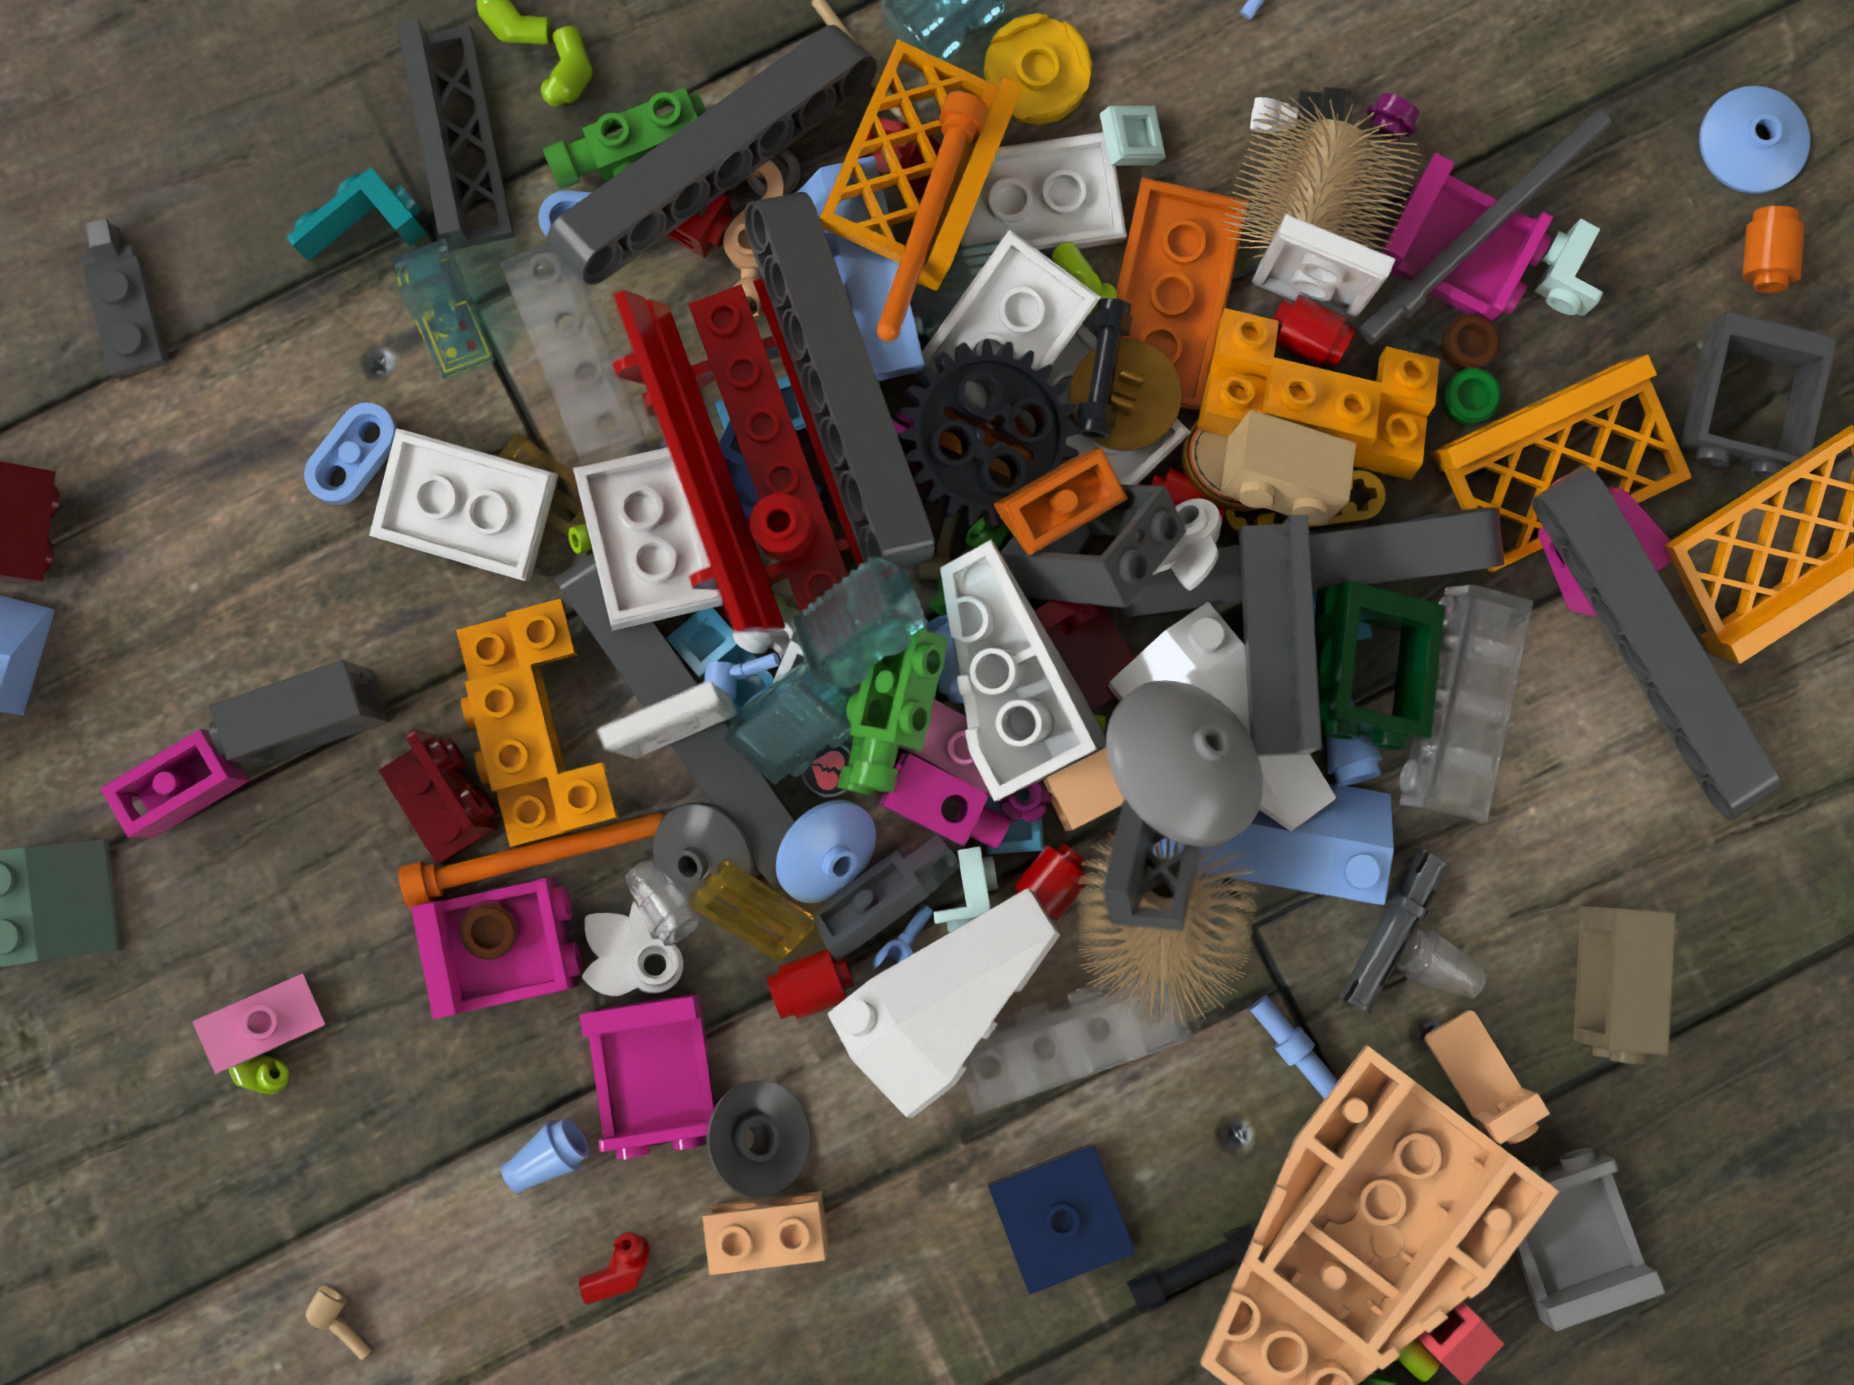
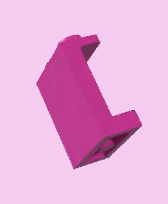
M1437 153L1433 155L1416 182L1404 205L1405 207L1400 212L1403 214H1399L1397 218L1400 221H1395L1393 226L1398 229L1392 228L1389 232L1396 236L1388 235L1386 238L1392 244L1384 242L1382 245L1383 248L1389 250L1380 249L1379 251L1395 259L1390 274L1401 280L1406 279L1410 281L1497 201L1450 176L1449 174L1455 162ZM1518 211L1429 294L1466 314L1481 315L1491 322L1503 311L1510 315L1527 288V284L1519 281L1527 265L1530 264L1536 267L1552 241L1553 237L1545 234L1553 216L1543 211L1536 219H1533Z
M556 877L541 878L528 883L411 907L433 1019L578 987L576 976L583 973L582 959L577 943H569L565 920L571 919V905L565 886L557 887ZM485 900H498L509 905L515 911L520 923V933L511 950L504 956L491 960L481 959L472 955L464 947L460 938V925L464 916L475 904Z
M700 993L594 1009L581 1013L583 1037L589 1036L603 1133L602 1138L598 1140L600 1152L615 1150L616 1159H627L651 1153L649 1144L672 1141L673 1150L690 1149L706 1145L708 1124L716 1106Z

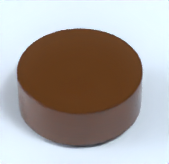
M1467 314L1457 318L1448 326L1441 338L1443 358L1452 368L1458 371L1468 368L1483 369L1496 357L1500 348V336L1496 326L1486 317L1477 314Z
M485 900L475 904L464 916L460 925V938L464 947L472 955L487 960L497 959L508 953L517 941L520 933V923L517 914L509 905L498 900Z

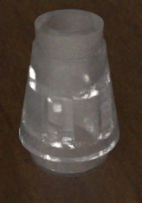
M651 860L638 864L627 873L624 881L629 887L652 939H660L664 946H672L684 940L697 929L702 921V918L697 913L698 903L657 868Z
M1416 929L1397 962L1398 969L1406 973V978L1409 981L1457 995H1463L1469 999L1475 998L1481 992L1487 979V970L1479 966L1435 930L1424 932L1421 929Z

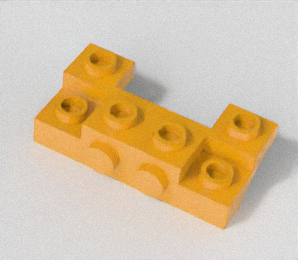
M1224 309L1219 320L1211 367L1201 400L1197 430L1228 437L1250 410H1254L1356 443L1353 467L1412 480L1423 464L1427 417L1436 403L1440 359L1386 346L1379 358L1376 381L1275 358L1278 320L1232 309Z
M561 598L507 612V617L456 630L469 680L465 682L468 696L461 698L462 712L469 730L476 729L481 747V751H477L474 754L477 772L483 784L490 783L491 791L497 793L510 847L523 846L619 818L618 811L614 807L605 763L601 762L566 771L541 669L537 668L554 661L578 655L577 649L573 645L565 613V602Z

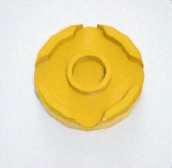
M1034 13L1014 18L996 32L986 51L983 77L984 80L999 86L1003 76L1024 85L1011 118L1019 123L1044 125L1060 121L1078 108L1088 91L1092 60L1086 41L1074 26L1064 20L1061 23L1056 19H1049V15Z

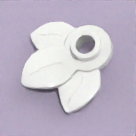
M1200 498L1184 501L1175 507L1187 532L1153 573L1154 575L1172 568L1181 585L1187 590H1193L1206 578L1219 556L1215 542L1220 535L1221 515L1211 501Z
M641 889L634 899L629 917L614 913H595L585 917L584 925L587 943L592 952L598 957L582 975V979L592 989L603 995L619 997L637 988L645 993L659 994L670 990L677 984L683 971V957L678 947L672 942L676 922L670 908L656 894L649 890ZM651 957H658L664 961L666 969L660 975H650L644 969L645 961Z

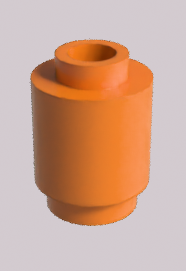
M1767 206L1753 212L1752 221L1746 225L1742 279L1747 283L1753 284L1755 291L1761 293L1784 292L1788 290L1789 284H1793L1801 279L1805 224L1800 221L1799 210L1788 206Z

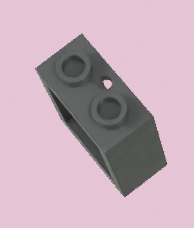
M1730 311L1725 312L1709 323L1705 331L1679 445L1681 452L1696 455L1695 461L1705 466L1726 468L1730 464L1750 468V475L1762 480L1768 479L1813 449L1837 338ZM1727 352L1796 369L1778 451L1708 434Z
M1121 484L1128 499L1032 555L1026 554L1014 536L1000 554L1027 598L1126 608L1187 532L1166 487ZM1092 534L1118 536L1102 556L1076 554Z
M340 660L209 705L214 721L209 723V732L217 751L222 755L225 754L228 761L262 766L390 723L374 671L345 660Z

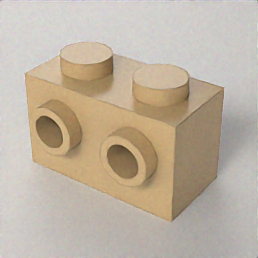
M1250 410L1228 436L1220 494L1238 499L1244 505L1252 508H1267L1289 516L1308 515L1309 525L1318 524L1325 526L1349 502L1356 443Z

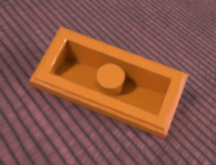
M1101 447L1083 452L993 505L1026 554L1032 555L1124 502L1128 497Z

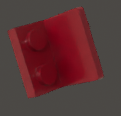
M1051 600L1034 610L1084 695L1091 711L1114 699L1116 696L1108 688V684L1135 657L1104 606Z
M413 729L404 735L412 749L378 771L436 865H442L498 830V827L491 818L492 815L497 813V810L487 792L479 784L473 788L462 771L468 763L457 744L450 737L443 740L440 735Z

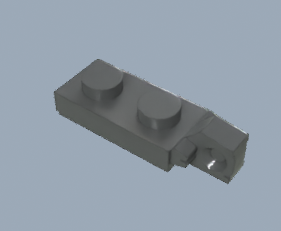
M107 218L86 223L89 247L93 254L83 257L85 267L83 272L108 374L114 378H120L168 365L169 359L145 262L138 258L134 246L131 244L123 245L119 227H114Z
M939 834L916 851L913 849L900 854L896 849L841 891L811 911L808 919L829 952L837 961H840L930 895L929 893H933L940 884L960 868V863Z

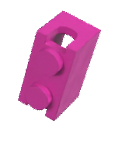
M198 729L101 787L100 790L128 838L154 839L246 784L250 779L244 769L233 767L230 761L226 760L225 756L217 751L209 730ZM139 799L148 812L143 816H140L133 805Z

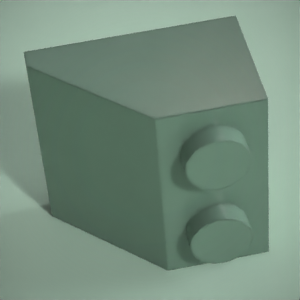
M108 839L29 846L0 851V968L121 950Z

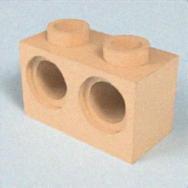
M1107 747L1043 780L1048 792L1052 794L1050 802L1065 831L1074 830L1123 805L1124 796L1113 777L1108 760Z
M822 1191L710 1205L702 1216L709 1275L817 1262L826 1259L829 1246Z

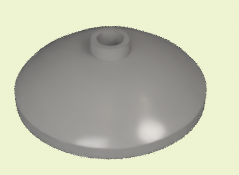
M1157 680L1137 687L1117 705L1107 730L1108 760L1120 792L1143 821L1174 841L1198 847H1210L1228 842L1242 833L1252 823L1258 813L1263 795L1261 764L1248 731L1238 717L1224 703L1208 692L1191 684L1174 680Z

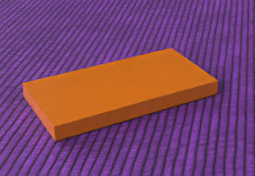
M1142 177L1116 289L1117 299L1124 300L1132 305L1130 335L1121 336V339L1145 342L1161 351L1173 364L1180 379L1182 400L1179 411L1199 415L1201 400L1215 349L1219 320L1226 308L1240 240L1228 239V237L1241 239L1242 235L1223 230L1222 228L1238 232L1243 231V228L1222 222L1221 220L1244 224V222L1225 215V213L1246 217L1241 212L1227 206L1247 210V207L1229 199L1247 203L1249 201Z

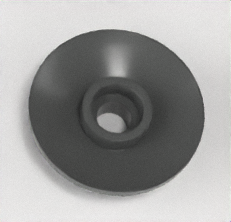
M692 802L683 804L670 811L658 825L653 842L655 866L662 882L674 897L683 904L704 912L725 910L743 898L752 883L754 856L747 835L731 815L714 805ZM691 858H693L694 861L696 862L697 868H696V866L693 864Z
M749 1081L733 1087L719 1100L708 1124L707 1150L715 1173L731 1190L749 1197H767L777 1194L796 1180L806 1163L810 1147L809 1124L803 1107L789 1090L770 1081ZM748 1129L754 1135V1143L750 1149L746 1145Z

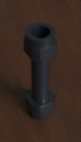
M1103 298L1098 301L1097 309L1094 310L1091 329L1098 332L1099 335L1088 402L1079 403L1076 419L1078 427L1081 428L1079 435L1084 437L1109 439L1112 428L1115 427L1117 409L1110 406L1118 352L1121 336L1130 335L1132 316H1130L1132 305L1124 300Z
M1248 1223L1240 1228L1236 1227L1223 1233L1226 1241L1164 1271L1154 1274L1152 1268L1127 1281L1141 1314L1168 1304L1165 1298L1166 1295L1231 1264L1237 1263L1240 1268L1255 1233L1251 1224Z

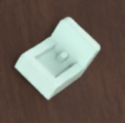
M1580 219L1566 234L1559 230L1555 233L1541 259L1548 266L1534 292L1546 297V303L1551 308L1566 315L1578 314L1584 316L1598 304L1603 295L1602 291L1575 277L1600 231V228L1583 219Z
M980 847L957 850L966 906L933 911L935 924L946 922L948 932H953L991 910L987 891L998 890L993 856L982 858Z

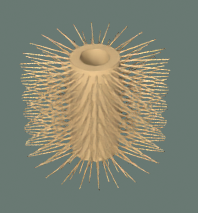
M1308 96L1315 106V111L1320 119L1318 120L1291 98L1317 122L1306 118L1296 107L1294 108L1299 113L1278 102L1304 118L1308 123L1302 119L1299 120L1291 117L1280 109L1275 110L1264 105L1289 117L1297 124L1285 121L1283 118H1275L1267 113H1258L1276 119L1289 127L1274 125L1268 121L1266 123L1257 119V121H1260L1259 123L1273 126L1284 133H1274L1271 130L1266 131L1256 126L1254 129L1272 134L1281 140L1267 139L1258 134L1251 135L1256 136L1258 139L1267 140L1280 148L1249 141L1251 144L1264 147L1275 154L1261 153L1249 148L1247 149L1248 151L1256 152L1272 161L1258 160L1251 156L1244 157L1256 160L1271 169L1256 167L1242 162L1245 166L1255 168L1266 175H1257L1240 170V172L1254 176L1263 182L1236 178L1247 181L1262 190L1234 184L1257 196L1232 192L1254 203L1229 200L1235 201L1253 211L1227 206L1248 217H1238L1227 213L1225 215L1249 225L1221 221L1253 232H1238L1222 228L1223 230L1264 240L1229 237L1228 239L1270 244L1271 242L1268 241H1272L1274 237L1272 235H1275L1276 229L1279 228L1287 214L1333 234L1340 235L1343 238L1350 239L1355 243L1359 241L1369 244L1360 245L1389 250L1367 240L1374 239L1392 244V242L1376 237L1370 232L1384 233L1391 236L1396 235L1382 231L1370 224L1398 229L1373 217H1381L1399 222L1400 220L1385 216L1376 210L1391 211L1397 214L1403 213L1388 209L1376 202L1405 207L1379 195H1388L1407 200V198L1391 194L1382 188L1397 189L1405 193L1411 192L1403 190V188L1394 187L1382 180L1413 186L1409 182L1399 181L1385 173L1404 175L1414 179V176L1397 172L1388 166H1399L1411 171L1418 170L1409 168L1410 166L1400 165L1387 158L1420 163L1415 162L1417 160L1405 159L1400 157V155H1393L1384 151L1422 154L1408 152L1409 150L1384 147L1385 145H1375L1376 143L1417 144L1389 142L1397 139L1385 141L1368 140V137L1405 135L1408 133L1370 135L1380 130L1377 129L1365 134L1364 132L1393 124V122L1362 131L1357 126L1374 113L1358 124L1351 125L1346 122L1352 106L1345 122L1339 121L1338 113L1335 119L1331 99L1329 100L1333 119H1326ZM1290 124L1304 128L1305 130L1297 129L1291 126ZM1283 137H1287V138H1290V139H1294V140H1296V141H1290V140H1287V139H1285V138H1283ZM1277 150L1286 151V152L1289 153L1290 155L1285 154V153H1282V152L1277 151ZM1373 151H1377V152H1380V153H1384V154H1387V155H1390V156L1379 155V154L1374 153ZM1287 157H1290V158L1295 159V160H1297V161L1289 160ZM1274 158H1278V159L1285 160V161H1288V162H1281V161H1278V160H1276V159H1274ZM1376 158H1383V159H1385V160H1387V161L1379 160V159H1376ZM1366 159H1371V160H1374V161H1376V162H1378V163H1374V162H1371V161L1366 160ZM1373 165L1385 168L1387 170L1379 169L1378 167H1374ZM1268 171L1277 172V173H1279L1281 176L1276 175V174H1273V173H1270V172H1268ZM1265 179H1269V180L1276 181V182H1279V183H1272V182H1269V181H1267V180H1265ZM1370 180H1377V181H1379V182H1381V183L1373 182V181H1370ZM1366 187H1370V188L1379 190V191H1381V192L1372 191V190H1370V189H1368V188H1366ZM1256 191L1263 192V193H1268V194H1270L1272 197H1269V196H1267V195L1258 193V192H1256ZM1253 199L1260 200V201H1263V202H1267V203H1270V204H1263V203H1260V202L1255 201V200H1253ZM1270 200H1274V201L1280 202L1281 204L1275 203V202H1271ZM1364 202H1371V203H1373V204H1375V205H1378V206H1374V205L1367 204V203H1364ZM1360 209H1364L1375 214L1366 213L1361 211ZM1249 213L1261 215L1263 218L1257 217ZM1244 220H1247V221H1250V222H1254V223H1257V224H1261V225L1256 226V225H1253V224H1251V223H1248V222H1246V221H1244ZM1260 221H1265V222H1268V223H1270V224H1272V225L1265 224V223H1262V222H1260ZM1357 224H1364L1372 228L1364 227ZM1246 227L1258 228V229H1260V230H1262V231H1265V232H1267V233H1262V232H1259V231H1256V230H1252V229H1249V228H1246ZM1354 231H1358L1372 237L1356 234ZM1269 246L1239 247V248H1268Z
M1168 837L1166 858H1163L1161 841L1160 850L1159 843L1155 844L1156 857L1162 864L1171 859L1169 858L1170 838ZM1177 841L1175 842L1173 857L1179 854L1183 847V844H1181L1178 852ZM1221 844L1213 851H1210L1214 847L1212 846L1197 861V865L1200 862L1201 864L1195 871L1183 931L1111 924L1110 920L1103 917L1108 914L1107 906L1096 901L1101 900L1106 904L1102 900L1105 899L1104 894L1093 889L1090 890L1094 892L1081 889L1089 893H1079L1093 896L1078 895L1080 897H1092L1078 898V900L1085 899V901L1080 903L1093 907L1079 906L1093 909L1078 908L1080 910H1090L1078 912L1086 913L1080 915L1085 918L1078 919L1089 921L1077 922L1090 923L1078 924V926H1092L1080 928L1086 929L1085 931L1078 930L1089 934L1077 933V935L1092 936L1078 937L1090 938L1079 940V942L1092 939L1096 940L1084 944L1098 940L1101 941L1090 946H1077L1089 948L1077 949V951L1092 950L1079 954L1094 952L1082 957L1100 953L1087 960L1106 952L1108 953L1093 963L1079 966L1095 964L1082 968L1083 970L1100 965L1087 971L1088 973L1109 964L1096 972L1098 973L1117 962L1105 972L1107 973L1120 963V966L1115 971L1103 976L1105 974L1103 973L1100 978L1087 983V985L1109 976L1096 984L1098 985L1117 974L1105 984L1107 985L1120 975L1119 979L1108 989L1110 990L1135 964L1126 979L1102 998L1104 999L1119 987L1118 991L1114 994L1115 996L1134 977L1123 993L1124 995L1141 972L1134 990L1121 1007V1009L1124 1007L1140 985V989L1127 1012L1129 1013L1142 989L1139 998L1141 999L1145 984L1150 975L1139 1008L1140 1011L1151 977H1153L1138 1020L1139 1023L1152 987L1149 1019L1151 1020L1158 978H1160V1027H1162L1165 979H1167L1172 1021L1174 1019L1171 994L1173 1008L1175 1009L1174 992L1183 1026L1184 1021L1175 992L1174 980L1184 1013L1185 1009L1176 977L1181 985L1185 1001H1188L1195 1017L1196 1015L1183 986L1202 1015L1203 1013L1197 1005L1185 975L1204 1004L1205 1002L1200 996L1197 987L1210 1002L1211 1000L1207 997L1208 994L1217 1003L1219 1002L1204 988L1199 976L1214 993L1215 991L1202 976L1223 995L1225 994L1210 980L1227 992L1229 991L1220 984L1238 993V991L1216 980L1206 966L1225 983L1227 982L1213 969L1229 980L1231 979L1222 972L1237 980L1239 979L1227 972L1237 976L1240 975L1231 971L1246 975V973L1235 971V968L1224 960L1234 965L1236 964L1229 960L1242 965L1245 964L1236 960L1248 963V961L1238 958H1249L1236 955L1249 956V954H1241L1232 948L1245 953L1247 952L1236 947L1250 950L1238 945L1251 947L1250 945L1239 943H1251L1242 940H1249L1244 937L1252 936L1242 933H1253L1238 930L1253 931L1246 929L1251 927L1246 924L1254 923L1243 920H1255L1245 919L1254 917L1239 915H1253V913H1238L1250 910L1255 911L1246 907L1257 908L1247 906L1256 904L1242 903L1255 902V900L1240 901L1251 899V897L1234 900L1247 896V894L1229 899L1237 895L1234 894L1223 900L1220 899L1233 891L1258 892V890H1242L1256 888H1241L1252 886L1253 884L1239 886L1248 883V881L1230 886L1241 880L1222 887L1233 879L1217 888L1214 887L1227 877L1255 871L1239 873L1250 869L1248 868L1234 872L1244 867L1242 866L1225 873L1231 869L1229 868L1215 876L1228 865L1226 864L1208 878V876L1217 866L1244 855L1246 852L1228 859L1237 853L1235 852L1216 863L1228 853L1226 852L1210 865L1209 863L1216 857L1215 855L1196 873L1205 859L1223 845ZM1100 846V847H1101L1102 849H1104L1105 851H1107L1108 853H1106V852H1104V851H1102V850H1100V849L1094 847L1095 849H1097V850L1103 852L1104 854H1106V855H1108V856H1111V855H1110L1111 853H1110L1108 850H1106L1105 848H1103L1102 846ZM1204 847V848L1202 849V851L1199 853V856L1201 855V853L1204 851V849H1205L1206 847ZM1087 860L1086 862L1091 863L1093 865L1082 863L1084 865L1105 870V872L1107 873L1108 867L1095 860L1093 861L1102 866H1099ZM1150 866L1148 867L1147 873L1153 870ZM1212 869L1204 879L1199 880L1203 873ZM1179 872L1173 875L1176 880L1178 879ZM1086 874L1087 876H1090L1095 879L1082 876L1083 878L1090 880L1079 879L1088 882H1078L1084 884H1097L1098 886H1100L1099 884L1104 885L1105 879L1098 875L1096 876L1101 879ZM1224 878L1212 888H1208L1215 880ZM1162 882L1142 895L1140 907L1171 910L1174 893ZM1211 882L1206 888L1202 887L1205 884ZM1224 891H1231V892L1227 893L1226 895L1222 896L1221 898L1215 899V898L1218 897L1222 892H1224ZM1220 892L1214 898H1210L1213 893ZM1222 904H1229L1234 906L1223 912L1220 911L1224 908L1218 910L1217 912L1214 911ZM1218 905V906H1217L1215 909H1213V910L1209 908V907H1211V906ZM1235 907H1240V909L1233 910V911H1230V912H1226V911H1229V910H1231V909H1233V908H1235ZM1241 909H1248L1247 911L1235 912ZM1223 917L1228 921L1216 926L1207 920ZM1116 926V927H1114L1111 931H1109L1107 934L1103 933L1104 931L1110 929L1111 927ZM1108 927L1107 929L1103 930L1102 932H1098L1099 930ZM1117 927L1123 929L1119 933L1109 935ZM1215 930L1224 939L1217 940L1207 935L1206 932ZM1218 931H1220L1222 934H1224V935L1227 936L1228 938L1223 937ZM1116 938V939H1115L1113 942H1111L1108 946H1106V947H1100V946L1106 944L1107 942L1111 941L1112 939ZM1109 939L1108 941L1104 942L1103 944L1099 945L1098 947L1093 946V945H1096V944H1098V943H1100V942H1103V941ZM1120 939L1116 946L1109 947L1116 940ZM1209 943V945L1215 950V952L1208 949L1206 944ZM1211 943H1213L1223 953H1218L1216 949L1211 945ZM1218 945L1230 953H1225ZM1225 947H1227V948H1229V949L1235 951V952L1238 953V954L1232 953L1231 951H1229V950L1226 949ZM1117 950V951L1114 952L1111 956H1109L1106 960L1098 961L1099 959L1105 957L1106 955L1110 954L1111 952ZM1125 950H1129L1127 954L1120 956ZM1118 951L1121 952L1116 958H1114V959H1109V958L1112 957L1114 954H1116ZM1202 954H1206L1212 963L1206 961ZM1208 954H1210L1222 966L1216 965L1213 962V960L1208 956ZM1214 956H1216L1218 959H1220L1221 961H1223L1224 963H1226L1228 966H1230V967L1233 968L1234 970L1229 969V968H1226V967H1225L1220 961H1218ZM1132 957V959L1126 966L1120 968L1129 958ZM1192 960L1197 963L1200 969L1193 965ZM1200 963H1201V964L1204 966V968L1210 973L1211 976H1209L1208 974L1204 973V971H1203L1202 968H1201ZM1138 965V966H1139V969H1137L1134 973H1132V972L1134 971V969L1136 968V966ZM1188 966L1191 968L1192 972L1194 973L1200 984L1191 976ZM1181 973H1182V975H1183V978H1184L1185 983L1183 982V980H1182L1181 977H1180V974H1181Z

